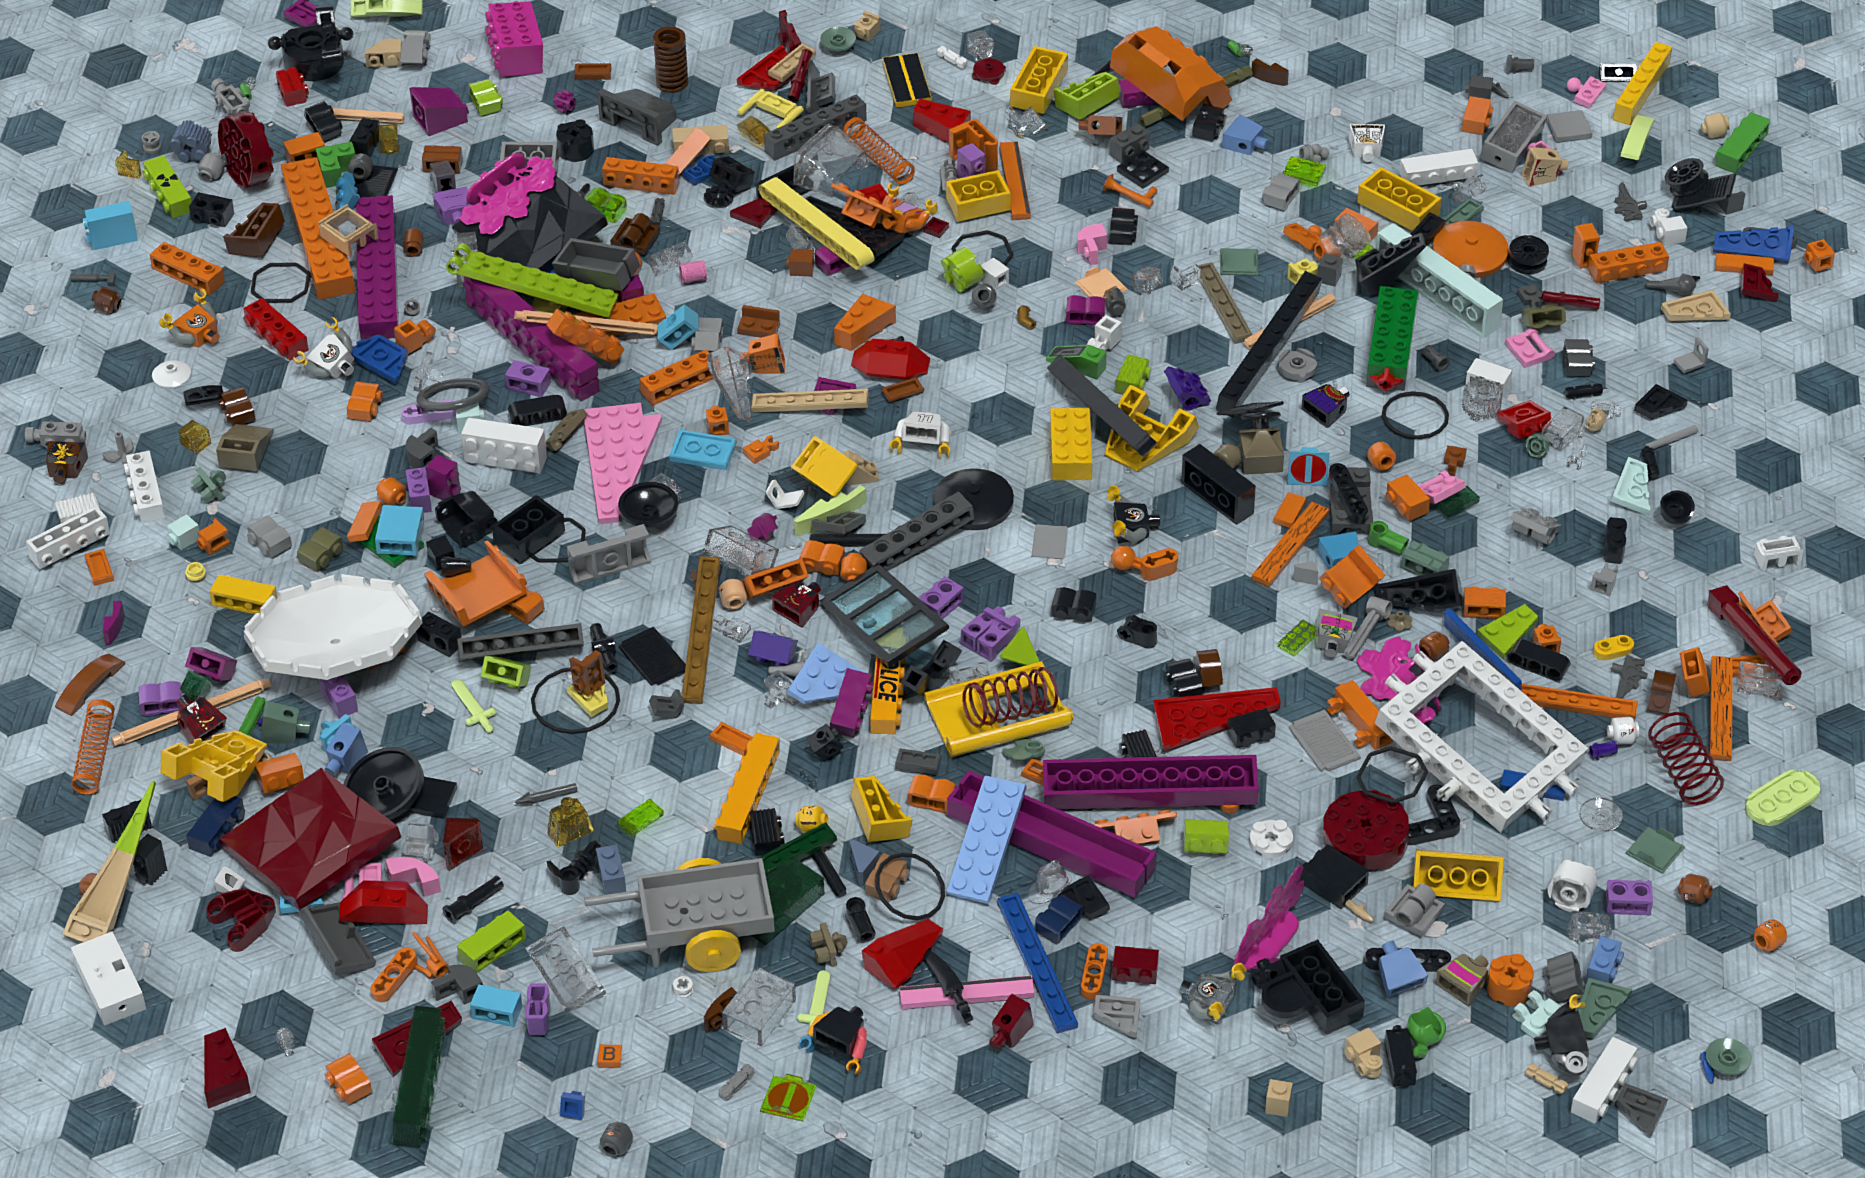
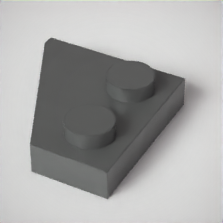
M848 511L838 515L827 516V521L814 519L812 520V528L836 532L837 535H846L866 522V514Z
M1625 1083L1617 1098L1616 1105L1649 1136H1652L1665 1110L1668 1099Z

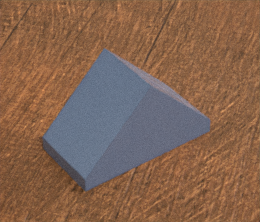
M854 839L849 840L850 857L859 886H864L880 858L879 851Z

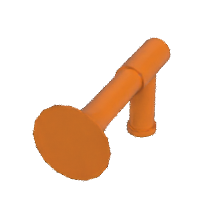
M1113 174L1109 175L1103 187L1104 192L1108 189L1118 191L1148 208L1153 206L1154 201L1151 198L1158 192L1157 188L1152 186L1143 196L1118 184L1114 180Z

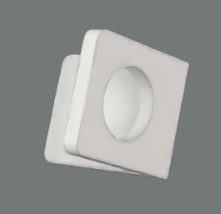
M772 480L766 490V494L775 508L781 509L797 506L804 495V491L784 493L777 481ZM773 488L777 490V498L773 496Z

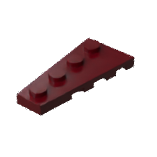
M451 1000L372 1038V1044L394 1077L462 1022V1016Z

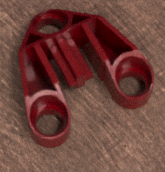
M242 888L219 894L208 903L206 912L209 922L213 924H220L231 918L236 919L237 923L228 932L227 941L232 951L240 952L245 950L268 929L276 913V905L274 899L270 896ZM216 910H220L219 913H217V914H215V915H211L212 912H214V911H216ZM241 938L238 942L232 943L234 939Z

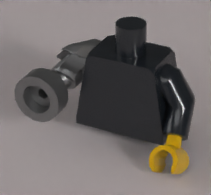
M1576 994L1572 995L1569 1002L1558 1008L1548 1018L1547 1023L1544 1024L1546 1035L1534 1037L1533 1039L1536 1051L1550 1049L1552 1061L1557 1068L1572 1075H1581L1587 1069L1588 1061L1586 1057H1589V1049L1579 1010L1575 1011L1576 1008H1584L1586 1004L1584 1002L1577 1004V1000L1582 995Z

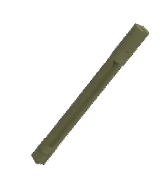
M1244 66L1222 77L1226 81L1224 84L1230 87L1253 73L1250 66ZM1160 106L1139 116L1141 126L1145 128L1172 115V113L1163 106Z

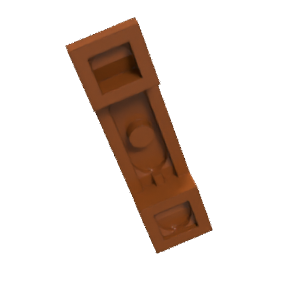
M105 654L90 662L64 689L55 705L56 709L73 716L85 704L84 697L107 675L113 677L125 665V661L111 654Z

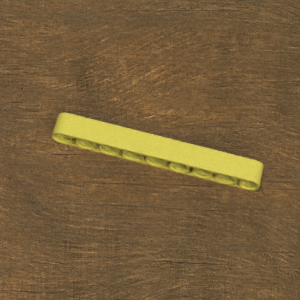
M777 177L759 185V192L767 202L854 269L859 270L874 261L873 252L869 247Z

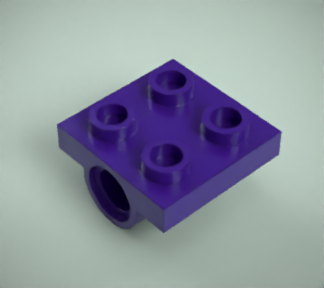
M1170 366L1166 368L1164 373L1183 409L1193 410L1199 404L1207 406L1211 402L1207 389L1202 385L1200 377L1196 373H1189L1180 368Z

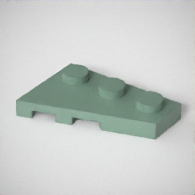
M1588 978L1581 1002H1584L1586 1005L1582 1009L1578 1008L1585 1037L1593 1039L1630 997L1632 989Z

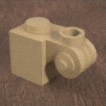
M1367 1028L1347 1037L1344 1053L1347 1059L1352 1060L1356 1065L1358 1073L1369 1078H1377L1381 1075V1042L1371 1029Z

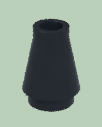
M446 556V558L441 559L442 574L452 576L471 571V559Z

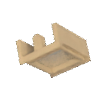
M348 204L318 222L320 236L349 257L352 256L351 244L356 240L358 245L364 247L366 245V234L375 241L378 239L377 224H372L349 208Z

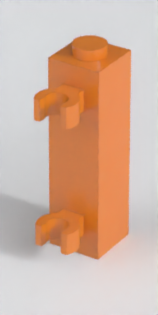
M1353 680L1335 687V697L1327 701L1330 705L1327 711L1334 715L1342 710L1359 730L1355 733L1358 739L1354 741L1358 748L1365 746L1369 742L1377 750L1393 743V739L1375 724L1379 710Z

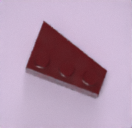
M226 1028L204 1035V1092L208 1109L251 1093L248 1076Z

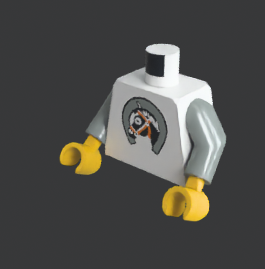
M334 317L332 318L335 320V325L329 326L327 322L326 325L335 332L331 331L306 357L308 361L301 351H297V353L302 356V360H297L293 357V361L296 364H303V367L316 377L332 376L338 378L342 373L349 376L354 371V367L351 365L354 361V357L351 355L353 352L351 338L342 327H338V321Z

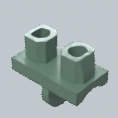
M201 467L196 469L199 475L191 483L198 492L204 489L200 493L207 503L216 497L222 501L225 497L216 486H223L225 484V473L221 470H213L210 472V477H208Z

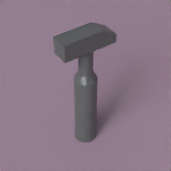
M113 269L109 270V275L71 274V281L108 280V286H114L116 279Z

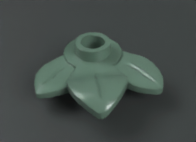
M1023 738L1016 740L1017 747L1003 749V753L1007 757L1018 761L1029 758L1037 759L1045 753V748L1040 741Z

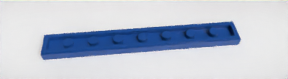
M1015 893L998 898L997 903L1026 967L1030 975H1032V980L1057 1034L1078 1028L1077 1019L1019 894Z

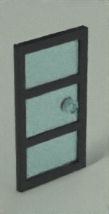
M876 564L819 600L821 606L887 667L893 666L949 629V625L880 564Z

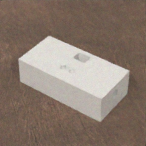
M113 931L71 947L75 966L104 1026L146 1010L143 993Z

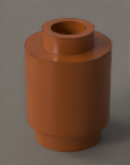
M409 229L405 232L404 250L409 256H417L423 248V233L418 229Z

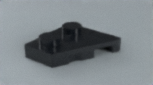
M1089 875L1052 893L1053 898L1063 894L1083 906V915L1089 919H1093L1110 910L1108 902Z

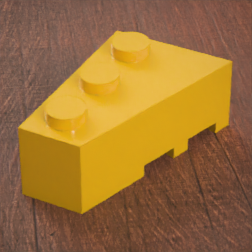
M875 776L854 778L851 798L867 841L875 842L909 838L913 820L910 816L906 817L901 811V806L898 802L894 803L889 797L890 793Z

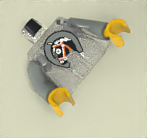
M1237 963L1232 967V970L1222 974L1202 973L1196 983L1183 980L1180 992L1189 995L1188 1008L1198 1020L1207 1019L1218 1025L1235 996V980L1242 981L1245 978L1243 973L1247 969L1242 963Z

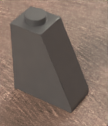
M449 161L430 163L431 178L436 193L456 189L455 174Z

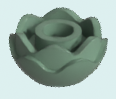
M1533 434L1527 438L1526 449L1532 457L1542 458L1548 453L1550 445L1544 435Z

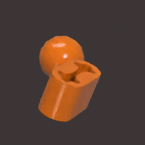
M1119 546L1113 550L1111 562L1120 571H1126L1132 567L1139 569L1143 579L1152 581L1174 574L1177 571L1179 555L1176 550L1167 548L1139 558L1136 557L1132 548Z

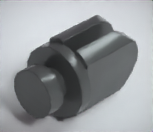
M1116 287L1112 291L1107 292L1109 310L1114 315H1121L1126 308L1124 295Z

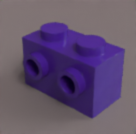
M754 630L748 655L755 656L754 660L766 662L767 659L774 661L773 665L776 666L793 664L798 640Z

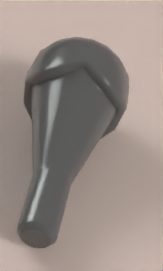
M1682 274L1680 277L1663 281H1647L1646 287L1661 288L1679 293L1681 296H1688L1696 288V282H1694L1692 276Z

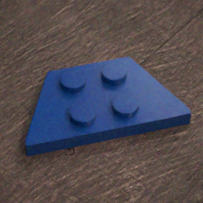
M378 334L368 339L356 341L351 355L358 364L396 384L407 360L408 351Z

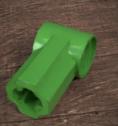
M1383 521L1371 523L1368 543L1371 546L1378 548L1384 546L1399 554L1404 553L1409 543L1408 538L1389 530L1388 525Z

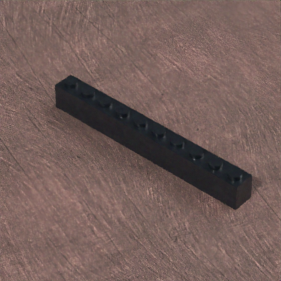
M1307 271L1303 273L1220 392L1216 410L1222 411L1241 406L1318 296L1322 278Z

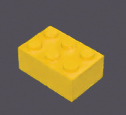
M999 170L946 181V199L957 222L1011 210V193Z

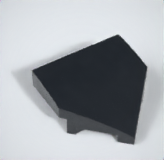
M207 385L188 389L183 392L185 404L188 406L218 401L221 399L223 387L222 385Z

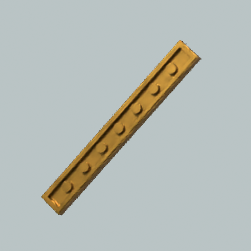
M700 556L682 690L684 703L703 704L720 557Z

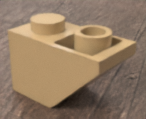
M401 38L383 39L366 50V68L402 66L400 62Z
M849 450L843 453V455L859 465L845 484L857 485L877 482L879 480L878 468L873 462H869L859 454Z

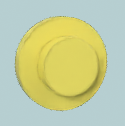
M193 562L187 566L185 574L189 580L198 581L205 577L206 569L201 563Z

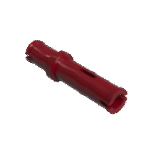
M802 49L788 94V99L792 101H799L801 90L805 86L804 80L813 54L811 50Z
M1543 290L1541 295L1542 303L1558 304L1561 307L1568 305L1596 310L1600 307V298L1565 294L1563 291L1556 293Z

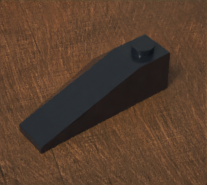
M1419 233L1402 239L1399 244L1394 246L1391 243L1387 244L1385 249L1379 251L1373 249L1355 259L1359 282L1372 297L1379 293L1380 286L1389 287L1426 247L1424 235Z
M1456 569L1375 585L1377 597L1391 601L1392 606L1435 611L1462 607L1461 581Z

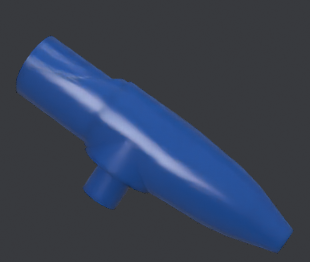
M1702 1052L1700 1056L1705 1075L1710 1083H1713V1068L1706 1059V1052Z

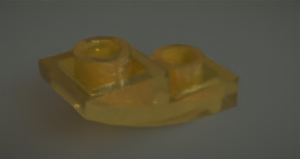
M749 116L737 124L739 131L748 134L750 141L757 144H763L764 134L771 131L765 124L753 116Z

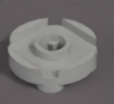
M1296 348V351L1291 352L1290 349L1286 350L1279 356L1278 372L1280 375L1295 380L1298 383H1303L1307 378L1312 377L1317 370L1315 355L1302 348Z

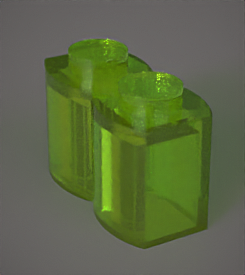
M595 187L585 198L605 215L607 221L615 223L627 210V201L623 196L614 193L610 194L602 188Z

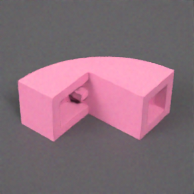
M409 857L385 859L390 881H402L409 884L419 882L424 897L441 892L439 877L428 864Z

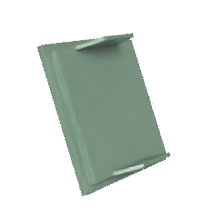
M1220 248V275L1258 276V249Z
M1647 827L1625 854L1663 874L1683 851L1685 846L1676 842L1674 835L1660 827L1656 831Z

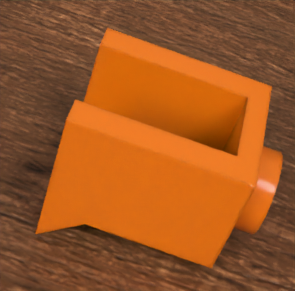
M214 518L213 524L198 532L199 539L196 540L197 545L201 550H205L209 555H212L230 544V541L224 536L228 533V530Z

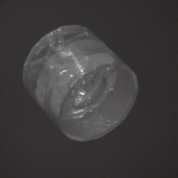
M1346 213L1334 222V226L1329 227L1320 236L1321 243L1328 254L1343 258L1342 264L1345 265L1357 256V252H1361L1364 250V247L1371 243L1370 234L1363 224L1352 215Z

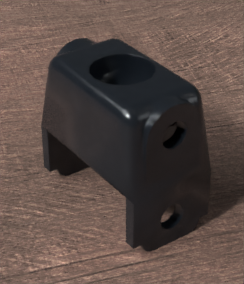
M468 491L448 497L439 502L435 507L436 519L441 523L445 532L464 548L481 540L492 531V525L498 522L494 516V511L475 491Z

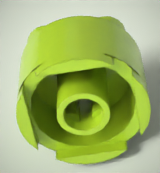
M966 247L958 249L941 260L945 270L943 274L945 280L948 283L953 282L960 293L984 277L980 263L976 264L974 261L976 256Z

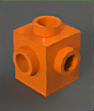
M1824 239L1807 244L1804 258L1815 272L1833 267L1835 252Z

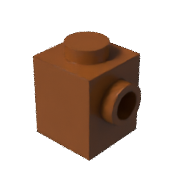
M791 249L790 257L787 256L786 267L790 268V276L813 277L814 250Z

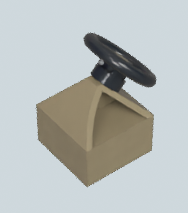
M1280 412L1247 413L1241 415L1243 420L1253 419L1254 429L1239 431V449L1242 454L1241 463L1244 475L1283 472L1284 452L1279 428H1270L1269 418L1280 417Z

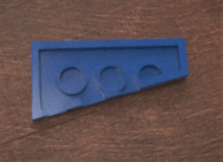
M1794 226L1781 229L1773 227L1769 230L1751 229V231L1741 232V230L1716 232L1713 252L1774 258V261L1789 263Z

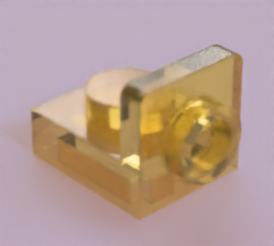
M123 150L115 160L118 175L139 179L142 175L139 160L128 158L127 151Z

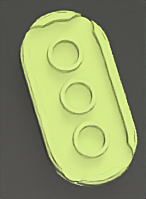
M1788 770L1753 791L1748 796L1746 812L1756 823L1766 826L1778 825L1818 799L1820 794L1819 780L1808 771L1796 772V770Z

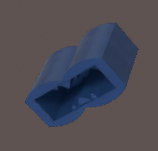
M1063 894L1053 898L1048 905V909L1040 912L1036 917V932L1056 944L1060 943L1068 932L1081 920L1083 906Z

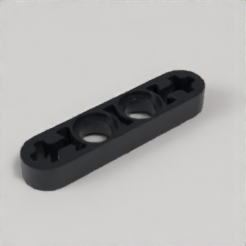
M1341 463L1332 464L1329 468V479L1350 520L1357 524L1364 523L1368 518V508L1347 467ZM1346 484L1350 487L1342 488L1340 487V485ZM1354 498L1357 501L1349 502L1347 499Z
M1370 948L1366 951L1364 963L1367 968L1380 970L1379 959L1386 955L1383 948ZM1411 949L1416 957H1421L1425 960L1420 964L1426 972H1437L1439 968L1451 961V954L1446 950Z

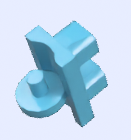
M345 714L338 721L334 720L332 723L324 721L321 724L323 731L320 732V740L322 741V750L326 752V748L343 722L355 727L351 724L349 715Z

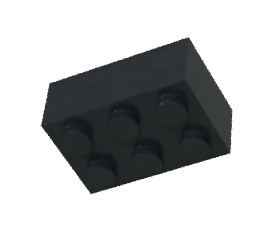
M535 495L492 525L493 542L519 562L524 561L565 532L564 514L538 495Z

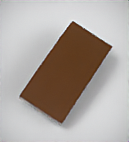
M1257 58L1252 61L1251 70L1253 74L1251 76L1275 85H1288L1289 70L1277 63L1270 66Z
M733 987L723 992L704 1015L706 1033L721 1027L725 1023V1014L733 1011L738 1006L737 992Z

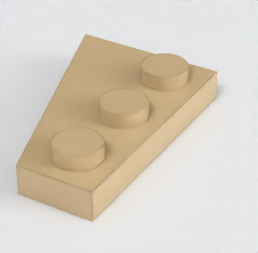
M1714 290L1661 304V310L1669 321L1730 319L1731 313Z

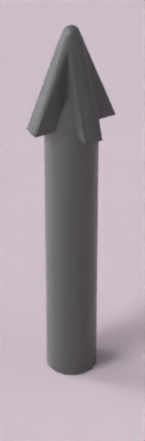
M572 783L533 794L527 792L517 799L515 803L532 805V802L577 791V785Z

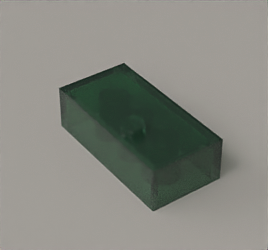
M793 856L766 877L774 917V932L751 935L764 945L770 943L825 894L824 877Z

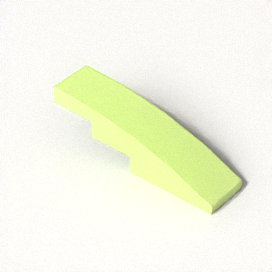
M1636 115L1625 140L1621 157L1635 160L1640 159L1645 150L1654 118Z
M859 485L848 495L840 492L828 502L820 499L794 520L795 535L800 536L818 530L812 528V520L814 519L827 521V516L838 515L848 511L854 512L866 503V488Z

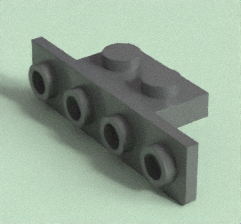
M811 60L807 70L808 80L806 81L808 87L806 92V109L809 114L819 111L820 106L835 100L834 74L831 72L820 77L819 70Z

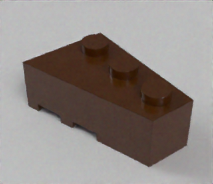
M262 202L247 215L248 219L244 223H238L235 226L236 230L230 235L225 234L223 236L229 254L263 257L285 222L278 203Z

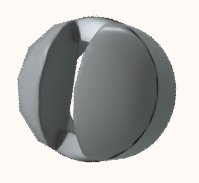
M408 299L404 305L405 311L410 315L417 314L420 310L419 302L416 299ZM410 302H413L415 310L411 311Z

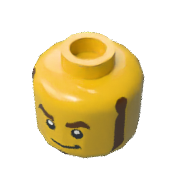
M803 806L796 813L795 822L797 828H800L801 832L806 833L825 822L828 824L829 817L821 806Z

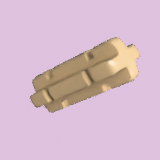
M1534 1063L1529 1064L1526 1069V1075L1531 1078L1535 1077V1080L1550 1089L1553 1087L1554 1091L1559 1094L1566 1092L1568 1083L1563 1080L1559 1081L1555 1075L1544 1069L1540 1070V1067Z

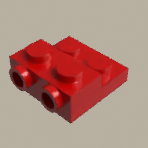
M1531 400L1496 412L1497 419L1508 426V432L1517 438L1529 437L1535 432L1546 431L1552 426L1551 412Z

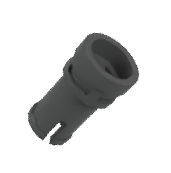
M1431 345L1425 346L1429 352L1423 348L1422 355L1428 358L1439 371L1447 368L1450 362L1447 356L1437 352Z

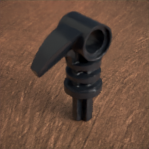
M591 841L584 851H578L572 862L561 870L551 861H547L549 875L554 883L560 887L562 893L573 895L579 891V879H583L589 869L595 865L596 848H601L597 841Z

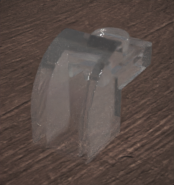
M1011 106L1005 110L1009 116L1007 118L1010 123L1009 126L1018 138L1026 139L1036 136L1047 127L1042 117L1032 107L1028 108L1021 115Z

